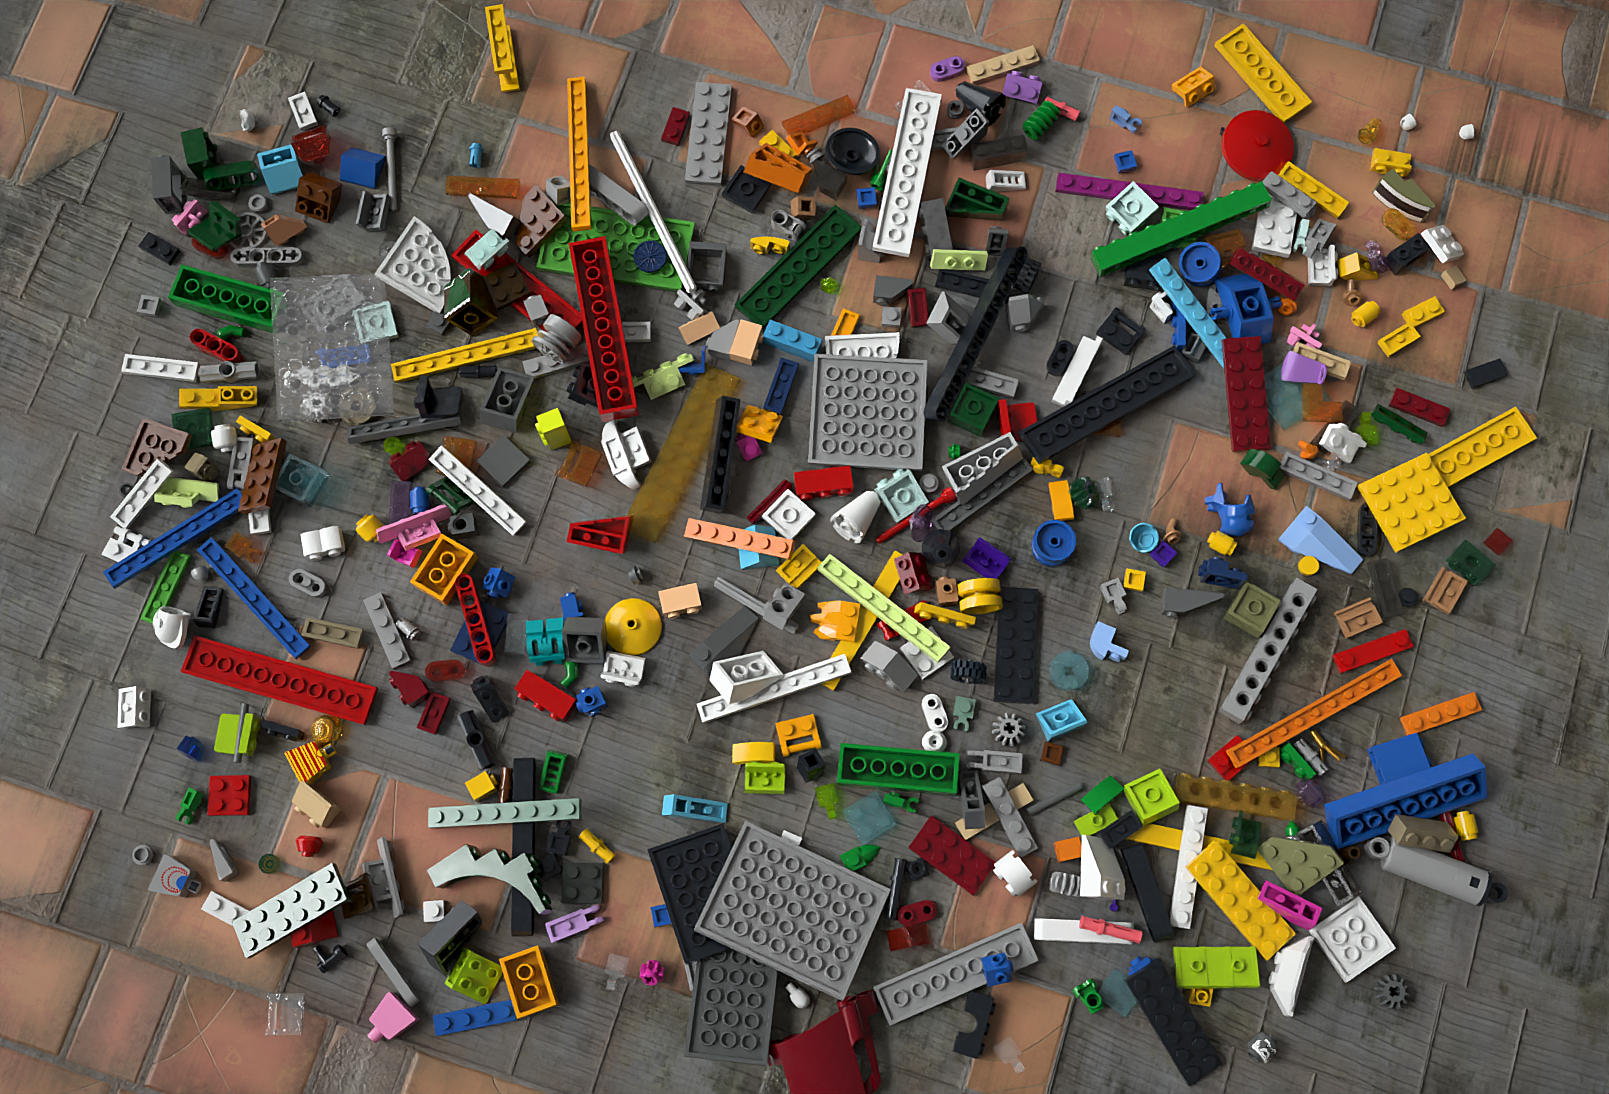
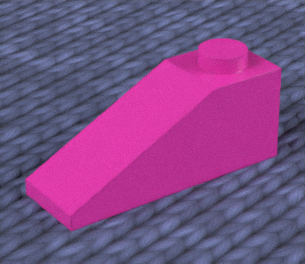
M1265 880L1258 896L1261 902L1282 917L1306 930L1316 926L1322 911L1321 907Z

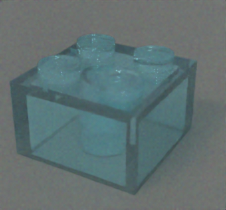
M289 453L279 471L275 490L311 508L329 474L323 469Z

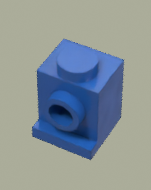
M575 592L566 593L564 597H560L564 620L567 617H585L583 612H580L583 610L581 599L577 600Z

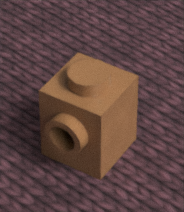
M797 196L791 200V216L806 220L815 216V197Z
M949 576L939 578L935 583L938 607L958 605L959 599L955 578L950 579Z

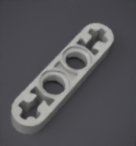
M296 247L238 248L233 250L230 255L232 262L237 267H257L256 265L263 261L272 263L273 267L299 266L304 261V255ZM260 253L263 255L260 261H254L256 254ZM275 253L281 254V258L278 261L272 260V256ZM294 254H297L298 256L295 257V260H293L291 257H294ZM242 255L244 258H240V261H238L236 258Z
M374 937L367 943V947L407 1004L413 1007L420 1001L419 996L381 942Z

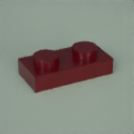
M672 107L661 137L662 142L679 146L690 117L689 111Z
M431 691L417 729L437 735L451 699Z

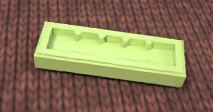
M933 249L930 267L931 269L985 271L988 253L987 251Z

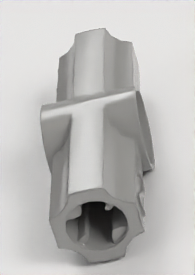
M225 361L219 365H206L199 368V377L202 383L222 381L235 383L238 380L258 379L260 376L256 361L243 363ZM232 370L229 375H226L227 371Z

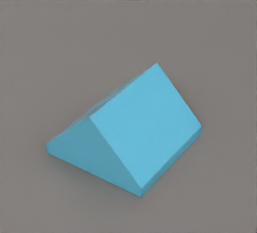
M753 525L744 529L775 536V529L773 527ZM739 549L741 570L779 565L778 557Z
M1072 699L1036 713L1047 742L1081 729L1087 724V720Z

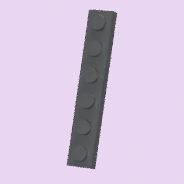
M459 410L457 416L421 419L420 414L350 426L348 427L347 439L349 444L421 431L436 430L449 426L454 427L461 425V410Z
M1023 457V459L964 505H961L958 500L931 520L932 525L936 530H953L1033 472V468Z

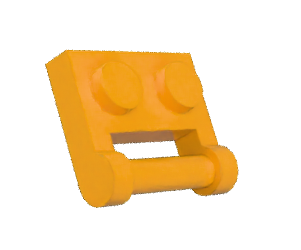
M814 714L775 723L783 757L812 748H822ZM813 736L812 741L791 746L786 745L787 741Z

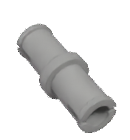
M1303 738L1293 745L1318 776H1321L1329 769L1317 756V751H1313Z

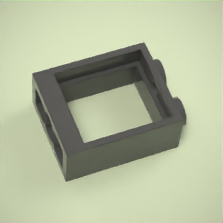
M160 155L156 158H151L153 199L165 214L184 212L181 170L170 156Z
M690 241L687 269L692 279L695 256L721 257L719 282L693 280L697 288L696 291L702 289L710 293L724 292L727 245L725 243Z

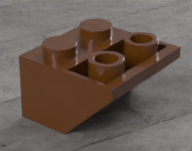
M312 172L301 176L298 181L295 212L328 224L340 202L342 183Z

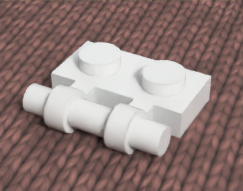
M116 526L114 533L119 535L118 540L110 538L101 555L119 562L151 541L141 534L136 535L132 533L128 528ZM128 539L134 542L133 547L126 545Z

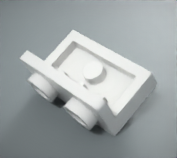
M1330 245L1328 249H1323L1320 252L1316 251L1312 258L1308 257L1309 286H1331L1337 280L1338 269L1335 268V262H1337L1338 254L1335 251L1334 245Z
M607 651L601 678L606 679L610 683L624 682L626 686L631 687L639 685L643 678L646 658Z

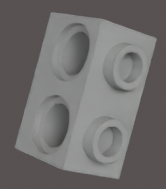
M785 582L782 588L778 587L775 590L773 600H768L765 604L763 619L783 630L801 606L805 593Z

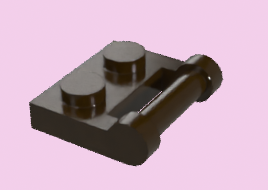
M361 874L359 878L344 883L348 894V890L361 885L364 889L361 892L349 895L351 900L341 905L344 919H350L378 908L370 874Z

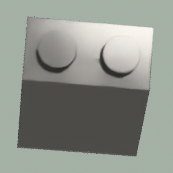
M567 617L562 629L566 662L605 663L607 640L605 618Z

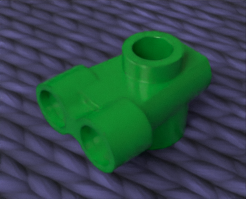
M1093 978L1072 989L1076 998L1081 999L1092 1015L1105 1008L1096 990L1098 986ZM1095 1000L1097 1005L1090 1006L1089 1002Z

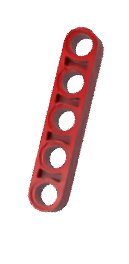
M463 573L457 576L455 585L475 657L481 665L490 667L496 662V654L477 586L470 575ZM465 580H469V586L466 588H462V583ZM474 598V604L467 606L468 599ZM479 616L480 621L476 624H472L471 621L473 617ZM480 634H484L485 639L482 642H477V637ZM489 652L490 658L483 661L482 655Z

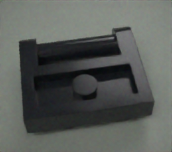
M1115 307L1097 330L1096 335L1103 338V340L1124 355H1127L1146 328L1136 324L1122 314L1119 308ZM1115 318L1136 333L1134 336L1113 322Z

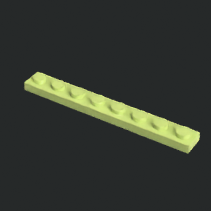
M831 554L818 566L817 569L820 573L936 663H939L950 650L949 645Z

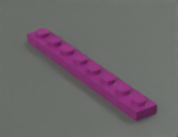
M1058 172L1055 192L1113 200L1132 182ZM1136 183L1158 206L1193 210L1203 203L1204 192Z

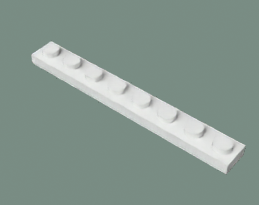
M842 654L783 674L782 678L745 701L728 704L721 695L698 703L697 707L704 724L849 675L851 670L846 655Z

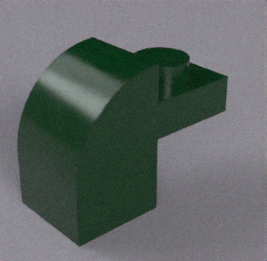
M1250 449L1240 462L1249 475L1261 477L1270 489L1276 490L1286 476L1280 468L1281 463L1270 454L1261 450Z

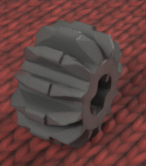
M1391 974L1390 977L1383 975V980L1378 979L1376 981L1380 987H1374L1373 989L1379 991V994L1375 995V999H1381V1006L1387 1004V1009L1391 1010L1393 1007L1400 1009L1401 1004H1407V1000L1404 997H1410V993L1405 992L1409 985H1402L1404 982L1403 978L1397 979L1396 974ZM1389 988H1394L1395 991L1393 992H1395V995L1390 996L1389 993L1391 991H1389Z

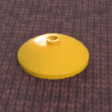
M636 598L622 600L609 610L605 618L607 641L619 653L632 656L641 655L652 649L660 638L662 631L661 618L657 610L647 601ZM630 621L635 622V625L633 627L628 626V623Z

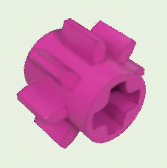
M648 960L647 964L642 963L639 977L647 985H656L657 981H663L665 967H662L661 963L657 960Z

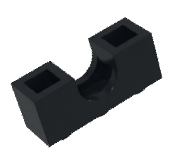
M968 991L963 1011L975 1017L976 1027L971 1033L957 1031L952 1052L975 1059L978 1058V1055L982 1056L985 1046L982 1043L983 1036L988 1035L990 1023H987L989 1015L993 1016L996 1003H993L994 998Z

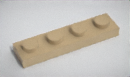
M1034 45L967 66L966 71L971 83L978 84L1006 75L1007 73H1012V70L1018 71L1037 65L1040 59Z

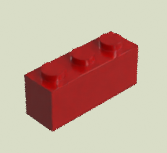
M850 465L794 472L796 496L801 501H809L812 497L825 499L836 494L847 496L853 492Z
M528 669L514 688L518 693L517 697L525 702L529 699L534 703L533 707L541 712L544 709L550 712L549 717L557 722L560 720L566 722L577 706L575 703L577 702L576 699Z

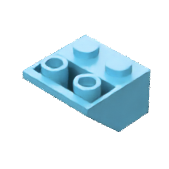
M293 144L257 154L262 174L271 195L298 188L299 178L304 173L299 154Z

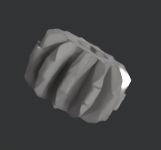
M1005 713L1004 719L998 716V722H993L992 726L997 729L992 730V734H999L995 740L999 741L1002 738V746H1005L1008 741L1009 746L1012 747L1014 744L1013 740L1019 744L1021 742L1019 737L1025 736V733L1020 731L1026 728L1025 725H1019L1022 722V718H1019L1017 721L1014 720L1016 717L1014 713L1011 718H1009L1008 713ZM1007 725L1010 729L1013 728L1011 734L1008 731H1004Z
M1062 872L1052 873L1049 883L1052 892L1075 897L1080 896L1081 877Z

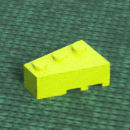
M558 408L536 416L538 423L535 425L544 445H549L551 451L572 443Z

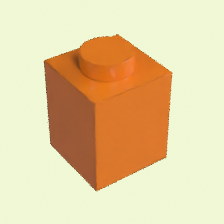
M1079 837L1053 843L1058 863L1081 858L1082 841H1080Z

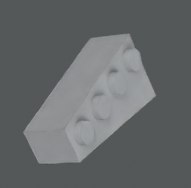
M1011 432L942 466L960 504L964 505L1023 459L1018 444Z

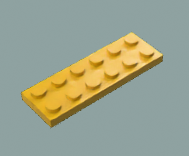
M1244 23L1215 42L1214 46L1268 109L1283 123L1311 105L1312 101Z
M1514 407L1428 455L1446 486L1450 487L1537 439L1517 407Z
M1214 840L1185 866L1252 946H1256V951L1264 960L1270 959L1296 934L1280 914L1258 899L1260 891L1217 841Z

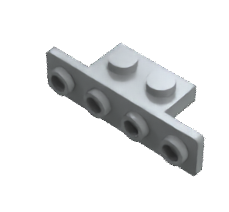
M384 836L377 840L381 859L365 862L362 864L363 872L370 874L377 902L390 899L394 918H398L403 915L404 903L399 898L400 885L398 880H395V863L391 860L389 854L391 846Z

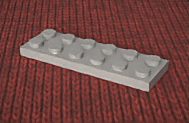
M696 82L685 183L712 186H721L732 84Z

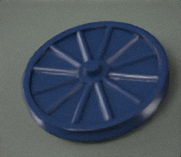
M648 240L636 247L633 258L635 265L640 270L652 273L660 270L665 265L667 254L662 244Z

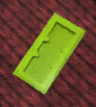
M1108 803L1096 815L1090 812L1073 822L1082 837V835L1090 836L1104 829L1118 818Z

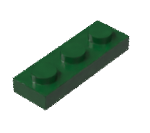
M1380 404L1375 406L1371 414L1375 421L1388 425L1395 433H1401L1409 441L1422 445L1428 432Z

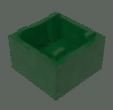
M202 127L180 132L187 166L199 181L204 180L203 171L207 167L220 165V163H217L215 153L218 150L217 145L213 144L208 132H205Z
M965 382L948 416L947 422L982 437L997 407L999 398Z

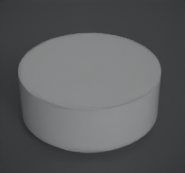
M257 194L249 199L248 205L252 212L261 214L267 210L268 202L264 196Z

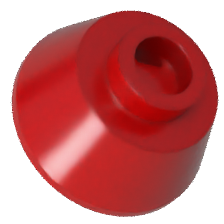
M301 835L296 838L297 850L302 852L301 856L314 857V854H318L324 843L322 838Z

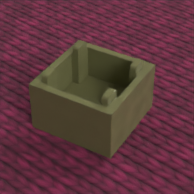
M1246 581L1241 586L1223 619L1258 638L1264 632L1281 600Z

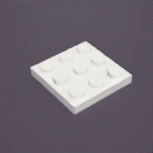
M1359 896L1308 930L1344 982L1350 981L1396 949Z

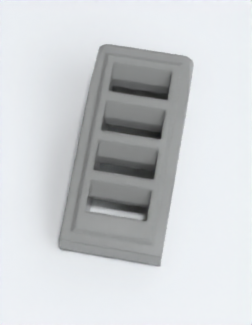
M211 839L210 845L219 880L227 882L239 874V871L222 842L217 839Z

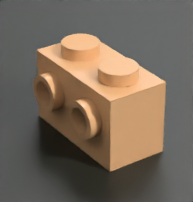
M740 320L729 352L730 360L752 366L753 360H757L759 355L758 345L763 343L764 333L762 325Z
M696 583L658 591L664 617L674 619L680 617V614H696L702 609Z

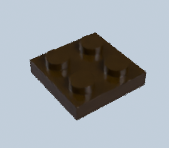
M515 261L483 276L498 311L531 295Z

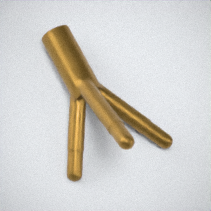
M1316 729L1309 733L1319 746V756L1323 763V748L1338 762L1341 761L1340 757L1346 758V755L1326 744Z

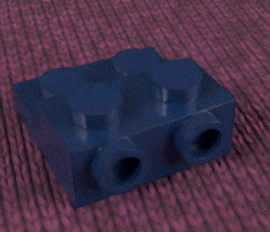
M1220 557L1204 560L1198 570V576H1201V583L1237 590L1246 582L1247 573H1243L1241 569L1237 568L1228 570L1229 562L1224 561Z

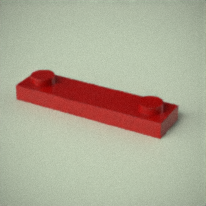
M1403 629L1339 652L1332 657L1341 674L1408 650L1414 646L1407 630Z

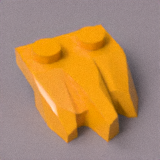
M847 601L817 603L818 609L822 610V613L809 615L811 622L820 624L813 633L824 640H840L854 643L860 603Z

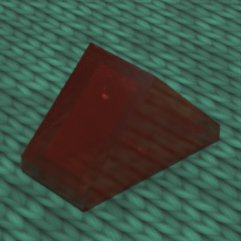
M926 923L886 931L890 951L930 944Z

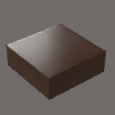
M1045 741L1040 761L1060 766L1064 746Z

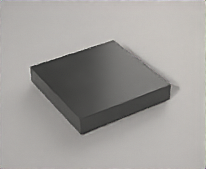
M504 435L477 460V463L503 488L531 462Z

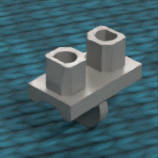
M681 289L677 291L679 296L674 305L683 311L689 304L692 308L686 315L691 320L709 313L698 303L700 301L702 304H705L707 301L703 298L704 290L700 289L692 292L693 297Z

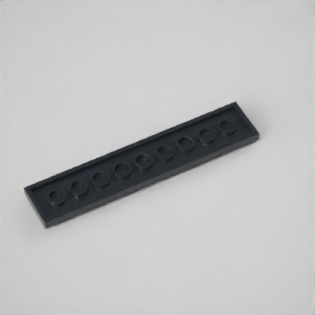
M1174 345L1019 431L1018 436L1037 463L1041 464L1195 377L1196 373Z

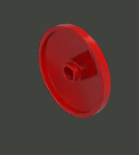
M1262 110L1242 112L1230 121L1222 135V153L1227 164L1234 172L1248 180L1263 181L1271 171L1278 175L1286 163L1292 160L1294 152L1292 135L1287 126L1278 117Z

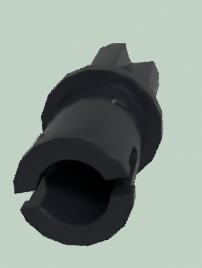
M477 364V366L459 367L461 378L477 377L480 379V377L495 376L497 372L496 365L480 366V364Z

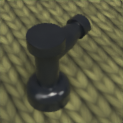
M340 944L333 948V954L329 957L322 951L320 945L313 948V952L320 960L317 967L324 974L328 971L327 968L338 959L344 960L348 957V953Z

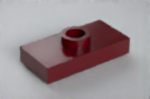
M926 288L908 289L907 298L911 327L929 326L926 324L929 319Z

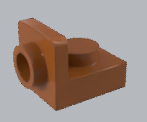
M744 106L732 118L733 123L745 129L750 137H754L764 126L758 113Z

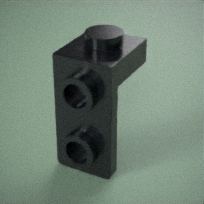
M488 675L476 678L470 686L491 722H495L509 714Z

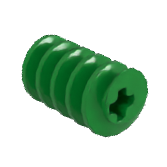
M1044 101L1023 122L1022 129L1024 133L1033 141H1038V136H1043V131H1048V126L1051 127L1053 122L1058 120L1057 115H1060L1059 109L1052 102Z

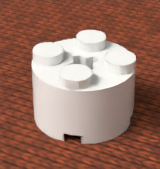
M1011 850L994 864L996 868L993 871L1000 880L1002 878L1006 880L1008 885L1005 887L1011 895L1017 894L1019 897L1035 885L1037 880L1034 879L1032 881L1030 879L1032 873L1019 857L1014 858L1012 856L1015 852Z

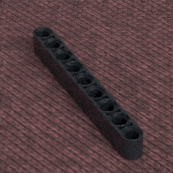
M535 757L514 758L513 802L535 801ZM535 822L512 824V860L524 852L535 855ZM512 886V937L533 936L534 906L520 890Z

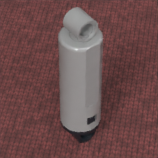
M1378 837L1369 840L1365 844V854L1371 859H1381V869L1480 907L1484 902L1488 904L1501 903L1508 897V890L1505 885L1498 882L1492 883V873L1438 852L1398 845L1393 837L1388 842L1384 838ZM1374 843L1378 844L1381 848L1379 854L1373 849ZM1492 888L1498 892L1497 898L1492 896Z

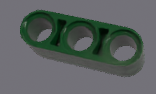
M253 161L211 166L203 171L205 185L211 191L253 185L260 180L257 165Z

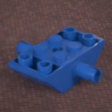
M1246 273L1215 279L1214 281L1223 307L1211 308L1210 315L1215 314V316L1211 317L1212 320L1227 318L1233 338L1261 336V345L1270 343L1274 320L1271 309L1281 307V301L1276 302L1280 298L1278 296L1267 298L1263 283Z

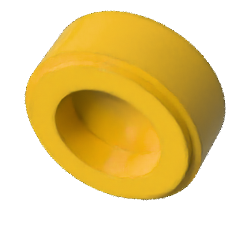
M1305 556L1299 561L1298 569L1301 574L1312 576L1318 571L1319 563L1316 558Z

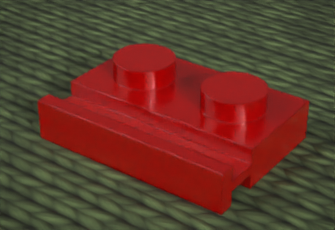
M1238 735L1207 760L1216 772L1224 778L1225 782H1228L1251 762L1249 761L1235 768L1226 750L1243 741Z

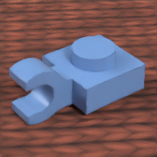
M1116 105L1111 111L1109 119L1123 129L1125 127L1128 128L1131 133L1135 134L1137 130L1133 124L1139 127L1142 125L1141 119L1130 118L1131 115L1124 108Z

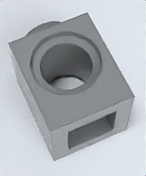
M563 175L546 179V195L557 206L571 202L570 182Z
M541 295L530 296L523 302L533 327L544 324L549 314Z

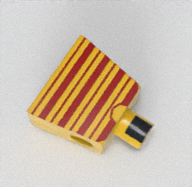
M314 741L289 750L284 754L299 782L303 780L312 784L331 769L328 758L337 752L332 743L322 748L319 743Z

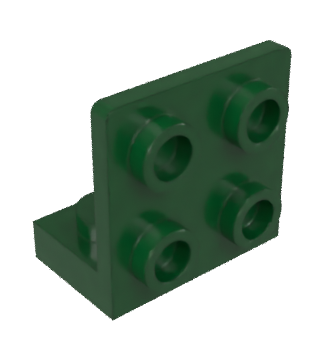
M214 200L209 203L210 218L188 229L189 235L211 251H215L241 236V219Z

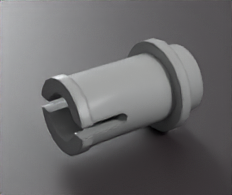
M402 617L401 620L403 622L398 620L396 626L407 635L408 640H416L421 634L419 628L414 627L405 617Z

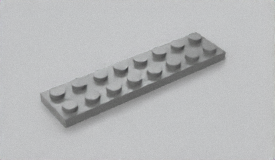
M1022 922L874 986V991L889 1026L986 984L981 961L983 957L1005 953L1007 960L1012 961L1014 971L1039 961Z

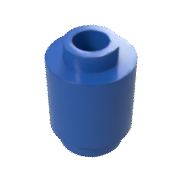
M414 487L410 491V507L413 515L430 510L429 494L426 492L425 487Z

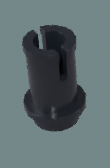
M321 95L317 99L318 107L326 110L332 117L339 114L340 107L330 101L328 96Z

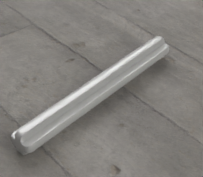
M721 577L716 579L714 587L764 616L765 611L763 608L765 604ZM790 619L784 629L794 634L799 624Z

